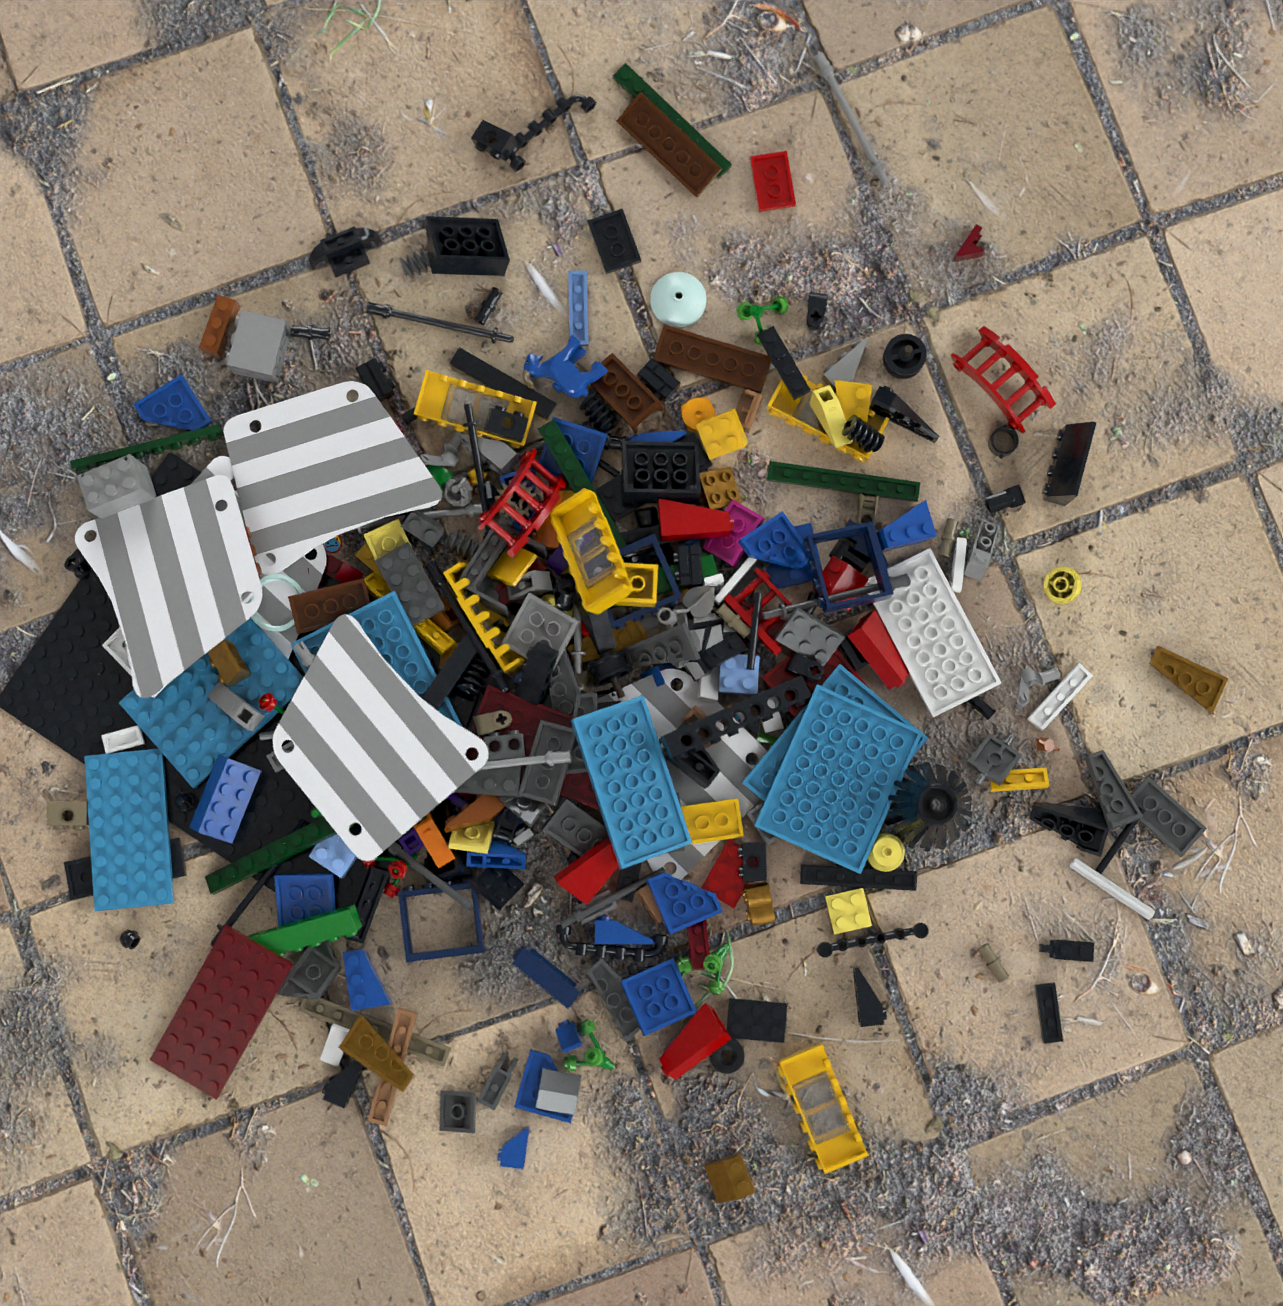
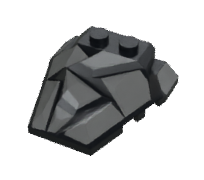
M682 601L669 609L673 611L674 609H687ZM715 603L712 611L705 617H695L691 614V611L676 614L677 621L673 625L675 627L682 623H687L701 658L689 660L684 666L694 682L710 674L714 668L731 658L747 653L749 649L750 634L743 639L735 629L727 626L728 623L716 613L720 607Z

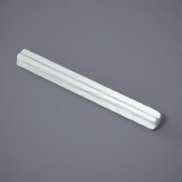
M1074 858L1071 861V869L1146 919L1150 920L1153 917L1155 911L1079 859Z

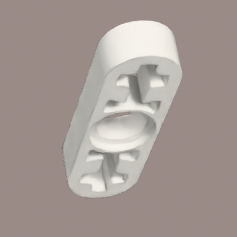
M956 537L950 583L953 592L960 593L962 589L967 539Z

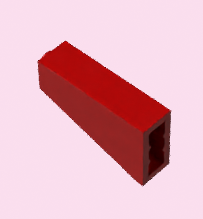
M658 499L661 542L730 537L731 530H734L733 519H730L729 512Z
M874 610L860 618L848 634V638L888 689L902 686L906 682L909 671L877 612Z
M609 836L554 876L557 884L586 905L619 866Z
M707 1003L703 1004L659 1058L662 1064L660 1068L666 1077L670 1076L675 1080L731 1040L729 1033L714 1008Z

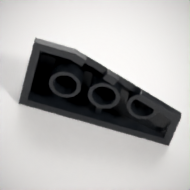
M879 386L869 409L874 411L875 414L885 419L887 417L889 421L936 443L939 435L897 394L893 393V389L887 386Z
M446 798L432 809L430 813L449 846L452 831H444L447 825L445 822L454 813L449 799ZM451 849L455 859L440 868L437 867L427 851V858H424V867L442 881H457L472 875L471 868L467 867V851Z
M1033 803L1030 820L1048 831L1053 830L1060 834L1061 839L1073 842L1079 850L1101 857L1109 832L1102 810Z

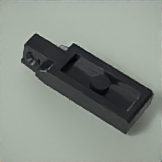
M1054 939L1050 940V945L1039 944V952L1049 953V958L1093 962L1094 942Z

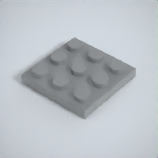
M528 593L501 644L510 645L511 650L527 658L526 653L531 646L534 647L539 641L559 651L555 663L556 666L580 621L534 594Z

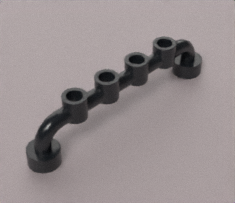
M580 94L573 95L567 100L564 97L559 98L556 102L557 108L554 111H551L549 108L542 113V121L539 123L536 120L532 121L527 127L530 131L525 135L519 132L514 136L518 144L509 157L511 161L510 167L515 172H518L525 166L526 161L520 155L516 157V152L520 148H524L534 136L540 135L547 125L553 124L559 115L566 113L571 108V105L581 102L580 107L588 113L594 109L597 102L591 96L585 97Z
M916 923L911 928H895L891 932H876L874 935L866 937L859 935L855 939H839L836 943L831 944L821 942L817 946V953L819 956L827 958L836 950L846 951L848 948L856 946L862 948L867 944L876 942L882 944L886 940L891 939L902 940L906 936L911 935L922 939L928 935L929 928L924 923ZM901 930L902 936L898 938L896 932ZM879 934L883 935L882 941L877 940ZM859 938L864 939L863 945L858 944ZM840 942L845 943V947L843 949L839 948Z
M556 925V933L559 934L562 945L567 949L575 950V955L586 956L587 952H595V957L606 958L607 953L614 954V959L625 960L627 955L633 956L634 961L644 962L645 957L650 958L659 955L663 950L664 944H668L669 937L668 935L653 934V943H656V946L652 950L570 942L567 939V935H571L572 926L562 928L561 925Z

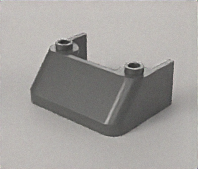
M498 523L512 537H516L520 533L505 524ZM491 529L462 572L459 580L468 578L470 583L463 589L471 596L474 594L479 595L480 600L478 602L481 605L509 620L511 616L507 606L499 602L498 593L491 588L495 579H491L487 575L508 545L502 537ZM531 538L522 547L545 560L549 558L546 546Z

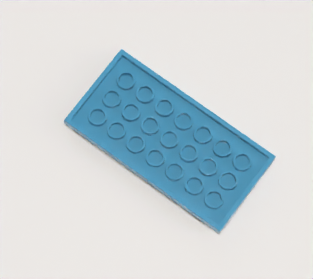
M644 695L571 719L619 868L624 869L691 844L692 840Z
M159 749L84 756L94 910L106 911L174 904L164 754Z

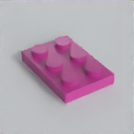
M732 499L725 511L729 512L730 519H733L734 530H731L730 537L708 538L703 549L731 566L736 567L745 552L738 541L761 526L765 518Z

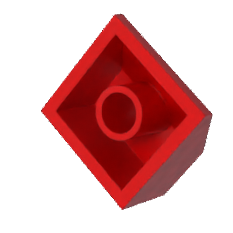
M835 556L831 557L822 571L828 596L864 587L869 581L867 577L851 565ZM858 596L852 597V598H848V599H844V600H840V601H836V602H841V601H845V600L855 599V598H858Z

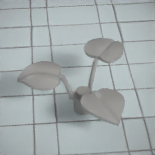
M708 585L694 587L683 597V604L687 609H674L672 611L662 606L658 613L651 615V612L643 614L644 619L639 621L645 629L656 628L659 621L670 629L676 623V614L688 613L691 611V614L695 617H705L712 611L714 606V588ZM629 606L631 612H635L642 608H645L638 606ZM689 660L669 663L679 669L685 666Z

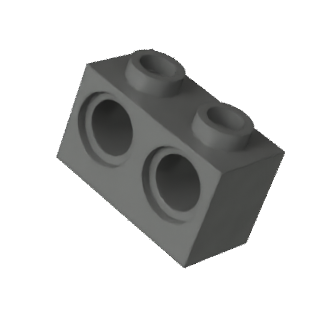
M519 730L507 731L508 735L501 736L500 732L488 733V737H484V743L489 753L487 761L526 757L524 734H519ZM513 739H517L520 742V746L516 750H511L509 747V743ZM493 741L500 743V749L497 752L490 750V744Z

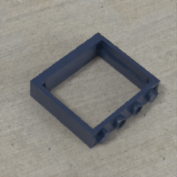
M873 521L810 534L804 539L802 543L803 550L809 558L807 561L808 569L813 573V587L818 591V605L823 609V613L888 600L894 595ZM863 534L880 593L830 604L814 544Z
M655 534L619 549L622 557L649 544H653L674 595L656 602L655 607L642 608L615 621L609 608L606 609L611 628L621 629L627 626L625 623L633 619V622L644 619L643 614L651 612V615L658 613L661 607L666 604L671 607L680 603L681 593ZM606 555L584 564L590 580L595 577L592 569L610 562Z
M472 879L460 880L461 884L453 885V881L445 883L455 891L471 889L478 945L413 953L407 897L442 893L443 891L438 887H434V884L422 885V889L415 890L414 886L404 887L403 892H398L406 962L485 952L479 894L471 885Z
M529 944L526 947L522 945L512 956L515 959L512 962L514 966L567 1009L570 1008L581 994L583 988Z

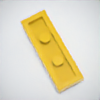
M1047 767L1011 770L1000 786L989 779L990 791L1048 788Z

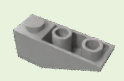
M867 338L862 342L860 339L851 346L852 350L848 354L844 352L838 357V362L834 366L830 364L824 369L823 372L825 374L822 380L831 386L834 393L836 392L834 380L852 382L868 341Z
M462 434V445L467 451L471 452L469 435ZM477 437L481 462H487L490 465L489 468L495 474H508L520 462L517 453L504 442Z
M984 519L981 520L964 567L963 575L981 581L988 568L1000 525Z
M220 681L207 696L247 730L254 731L265 717V715Z

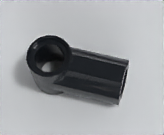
M1020 485L1012 486L1005 489L1004 492L985 498L990 514L1009 507L1010 509L1026 503Z
M842 539L838 540L829 553L830 557H837L860 573L869 563L868 559L854 551L853 547Z

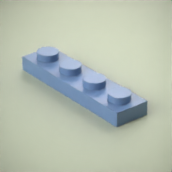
M587 270L568 271L569 338L573 334L580 341V346H589Z

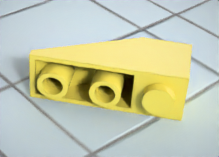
M828 385L814 390L809 404L834 447L839 448L852 443L853 440L850 441L847 436L842 435L846 420L840 402L831 386Z

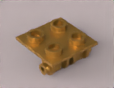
M731 467L700 473V483L703 489L702 493H704V498H706L708 504L707 508L717 510V508L729 506L732 499L742 503Z

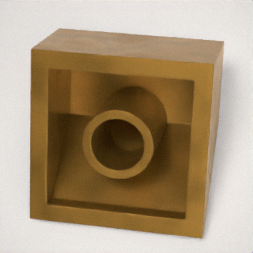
M224 638L208 651L210 655L208 660L213 668H217L219 671L218 678L223 685L226 684L233 687L251 676L233 642Z
M741 1152L704 1165L717 1203L738 1200L756 1193Z

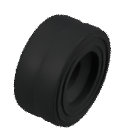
M731 1038V1040L710 1054L709 1059L712 1066L718 1072L731 1074L741 1068L744 1063L745 1053L741 1044ZM724 1050L732 1052L731 1060L724 1061L721 1058Z

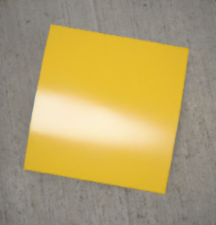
M506 548L487 575L491 579L501 580L505 585L516 586L537 556L521 548L512 558L507 554Z

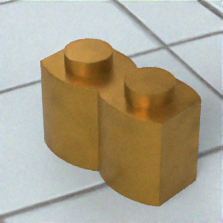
M768 882L745 885L742 897L743 902L748 903V910H745L747 922L751 921L752 926L776 922Z

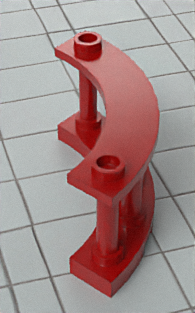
M983 326L978 330L982 337L981 341L961 358L954 353L951 354L954 361L953 366L959 372L962 371L973 379L991 397L1008 420L1007 424L1009 427L1023 434L1026 432L1021 424L1023 420L1040 405H1045L1051 409L1056 403L1046 386L1041 387L1036 380L1039 376L1018 352L1009 344L1003 345L999 341L1000 336ZM985 347H991L995 350V353L977 369L968 364ZM998 359H1006L1011 364L1010 368L990 384L981 374ZM1019 373L1025 380V384L1007 400H1004L997 392V389L1012 375ZM1029 389L1032 390L1036 396L1035 400L1016 416L1010 406Z
M535 448L530 452L526 451L521 456L520 466L508 487L487 512L484 511L478 518V529L481 530L485 525H488L507 542V554L512 558L529 541L527 536L533 529L538 530L560 498L559 490H564L567 483L563 473L559 476H554L534 459L537 451ZM530 466L549 481V487L529 470ZM524 476L544 493L545 498L541 503L519 486ZM513 492L517 493L534 508L535 514L530 520H526L506 502ZM500 508L522 525V530L516 537H512L492 519Z

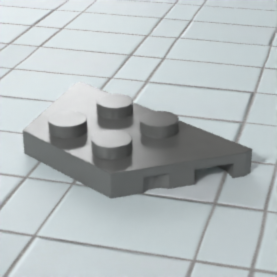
M328 940L322 941L316 947L310 948V945L286 977L277 993L279 996L319 1000L342 968Z

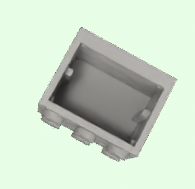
M241 310L240 315L236 317L235 321L236 332L231 336V351H228L226 355L227 366L234 374L278 384L292 333L291 328L286 320Z
M131 454L77 476L88 511L100 519L157 497L148 468Z

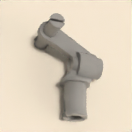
M454 430L449 440L444 442V452L441 456L422 454L419 458L425 466L454 467L459 460V457H457V447L462 441L461 435L464 433Z
M1055 667L1042 673L1040 671L1036 672L1031 668L1022 670L1020 672L1021 677L1018 698L1015 704L1016 708L1021 709L1027 705L1030 686L1035 684L1044 686L1045 683L1058 680L1060 678L1058 669Z

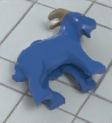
M572 334L567 346L541 364L539 362L543 355L536 356L533 353H529L523 368V380L527 387L535 389L534 383L530 380L531 378H549L553 382L552 386L558 393L563 392L569 398H580L582 396L586 397L588 395L586 387L596 382L608 370L600 362L595 361L589 372H580L574 364L585 356L587 351L579 345L580 341Z

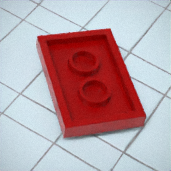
M787 151L750 156L758 212L796 207Z
M728 839L701 889L716 894L718 900L735 908L742 896V892L745 890L744 886L748 885L749 882H742V878H739L738 867L742 866V858H738V847L741 845ZM750 856L747 859L748 866L753 868L757 865V859L754 856Z

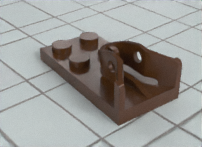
M611 353L601 362L608 372L589 385L626 421L634 434L638 432L637 426L654 411H663L664 408L661 401Z
M364 577L288 596L297 634L318 630L334 622L339 616L348 615L370 603Z

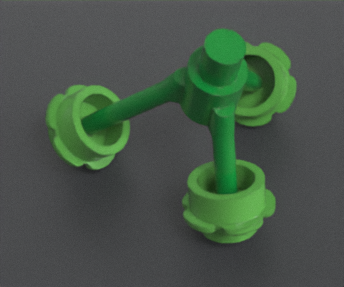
M777 296L771 305L759 307L758 305H751L749 302H743L737 306L736 311L738 312V318L741 320H750L752 316L755 318L758 331L755 333L754 342L762 346L757 334L766 330L762 328L760 321L763 312L772 309L774 313L783 315L788 311L789 304L785 297Z
M726 943L706 956L703 962L705 969L710 973H716L715 981L709 980V986H706L710 988V993L721 995V991H725V983L719 981L724 958L730 949V946ZM680 956L679 961H677L680 973L684 972L687 975V972L691 971L690 961L687 956L682 958Z
M590 1019L583 1021L579 1024L581 1028L578 1029V1032L581 1031L583 1036L589 1034L596 1049L594 1047L589 1048L584 1055V1061H576V1055H571L570 1053L568 1057H564V1069H568V1073L576 1071V1065L600 1066L610 1071L614 1069L615 1064L606 1057L592 1033L597 1029L594 1024L595 1021H590Z

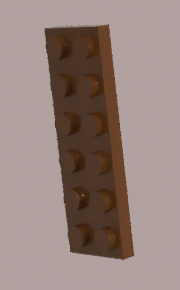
M642 92L636 96L616 120L697 198L722 170L712 158Z
M665 324L663 325L653 357L660 364L748 389L759 394L762 392L771 363L768 355Z

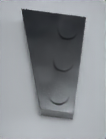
M685 720V721L679 726V728H682V727H684V726H686V725H689V723L687 722V720ZM681 737V744L689 746V740L686 737ZM663 747L662 749L664 758L704 789L710 786L720 772V769L705 749L695 753L693 750L686 752V757L676 760L675 757L669 759L665 748Z

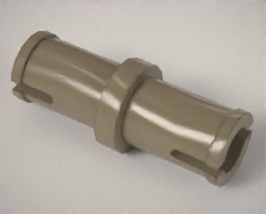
M947 518L944 534L941 535L942 543L938 556L943 558L951 557L953 542H956L955 534L959 523L958 520Z
M725 604L721 605L716 611L728 623L727 626L735 629L743 639L750 633L751 628Z
M986 943L979 947L978 951H980L987 962V968L992 970L998 982H1003L1009 978V974H1007L1000 963V957L995 955L990 944Z

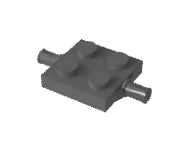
M1010 732L1005 740H1001L989 733L967 764L979 773L973 781L975 785L977 783V786H980L985 778L990 779L999 786L1002 784L1022 756L1011 746V743L1016 738L1015 734Z

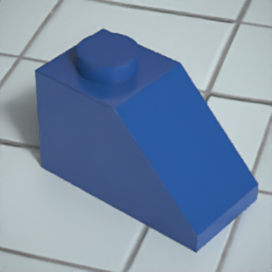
M568 1019L558 1023L559 1027L555 1031L563 1054L581 1047L583 1042L575 1022H569Z
M530 1127L523 1128L505 1142L502 1149H498L497 1161H501L500 1167L524 1169Z

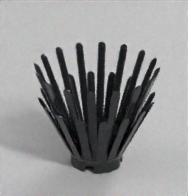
M929 762L919 765L926 779L913 765H909V770H906L905 774L914 782L903 777L901 782L898 780L894 782L895 786L907 791L898 789L896 795L888 796L890 801L901 802L892 803L889 809L896 810L889 811L888 815L890 817L900 816L886 820L885 824L889 826L903 821L894 826L895 831L901 830L895 834L899 839L914 829L905 838L906 842H910L908 847L911 849L914 848L925 832L926 834L920 844V848H925L924 851L929 852L937 833L936 848L944 849L947 847V830L951 843L960 838L955 823L963 832L966 831L969 821L961 814L972 817V812L969 811L971 810V804H965V802H971L972 797H962L968 794V789L965 788L966 783L964 781L956 787L960 777L953 770L950 771L946 783V767L943 765H935L937 779ZM935 799L940 802L939 810H935L932 806Z

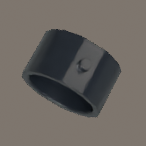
M1007 425L995 429L988 439L990 451L1000 459L1011 455L1019 443L1016 431L1011 427H1007ZM998 432L1008 433L1013 439L1014 445L1012 450L1008 452L999 451L993 444L994 434Z

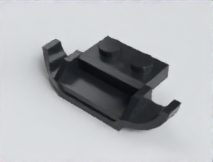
M354 226L320 240L321 243L312 250L309 256V263L312 270L316 269V265L322 261H325L326 264L330 263L336 278L370 264L365 252V248H368L366 243L372 241L380 243L382 241L376 231L369 228H355Z

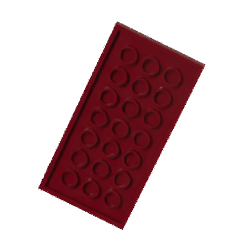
M490 685L487 686L476 715L502 710L509 712L512 716L510 726L495 732H500V736L508 735L507 731L519 730V734L523 733L526 757H530L540 720L572 728L571 719H573V716L541 704L536 706L509 692L503 693L500 689ZM501 714L498 722H502L504 725L507 717ZM473 723L471 729L476 731L475 724ZM488 734L478 737L484 742V737H488ZM513 739L509 743L511 750H516L520 746V742L517 739ZM493 741L490 744L492 752H497L500 749L498 741ZM471 747L467 749L466 757L468 760L474 761L478 758L479 753L476 748ZM527 765L521 766V781L523 780ZM588 772L566 774L560 795L600 810Z
M225 925L149 1060L214 1099H218L294 964L231 926Z

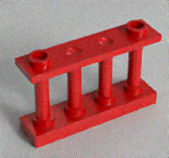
M758 568L754 570V574L757 577L737 596L734 595L732 597L728 594L723 599V602L736 615L738 614L740 619L749 628H751L753 607L745 611L740 606L742 604L741 601L762 582L770 591L762 598L761 609L775 596L784 606L792 605L771 583L768 573L763 569L760 571ZM781 616L767 619L763 624L760 623L758 628V639L775 657L782 651L780 648L782 645L775 640V637L771 638L767 632Z

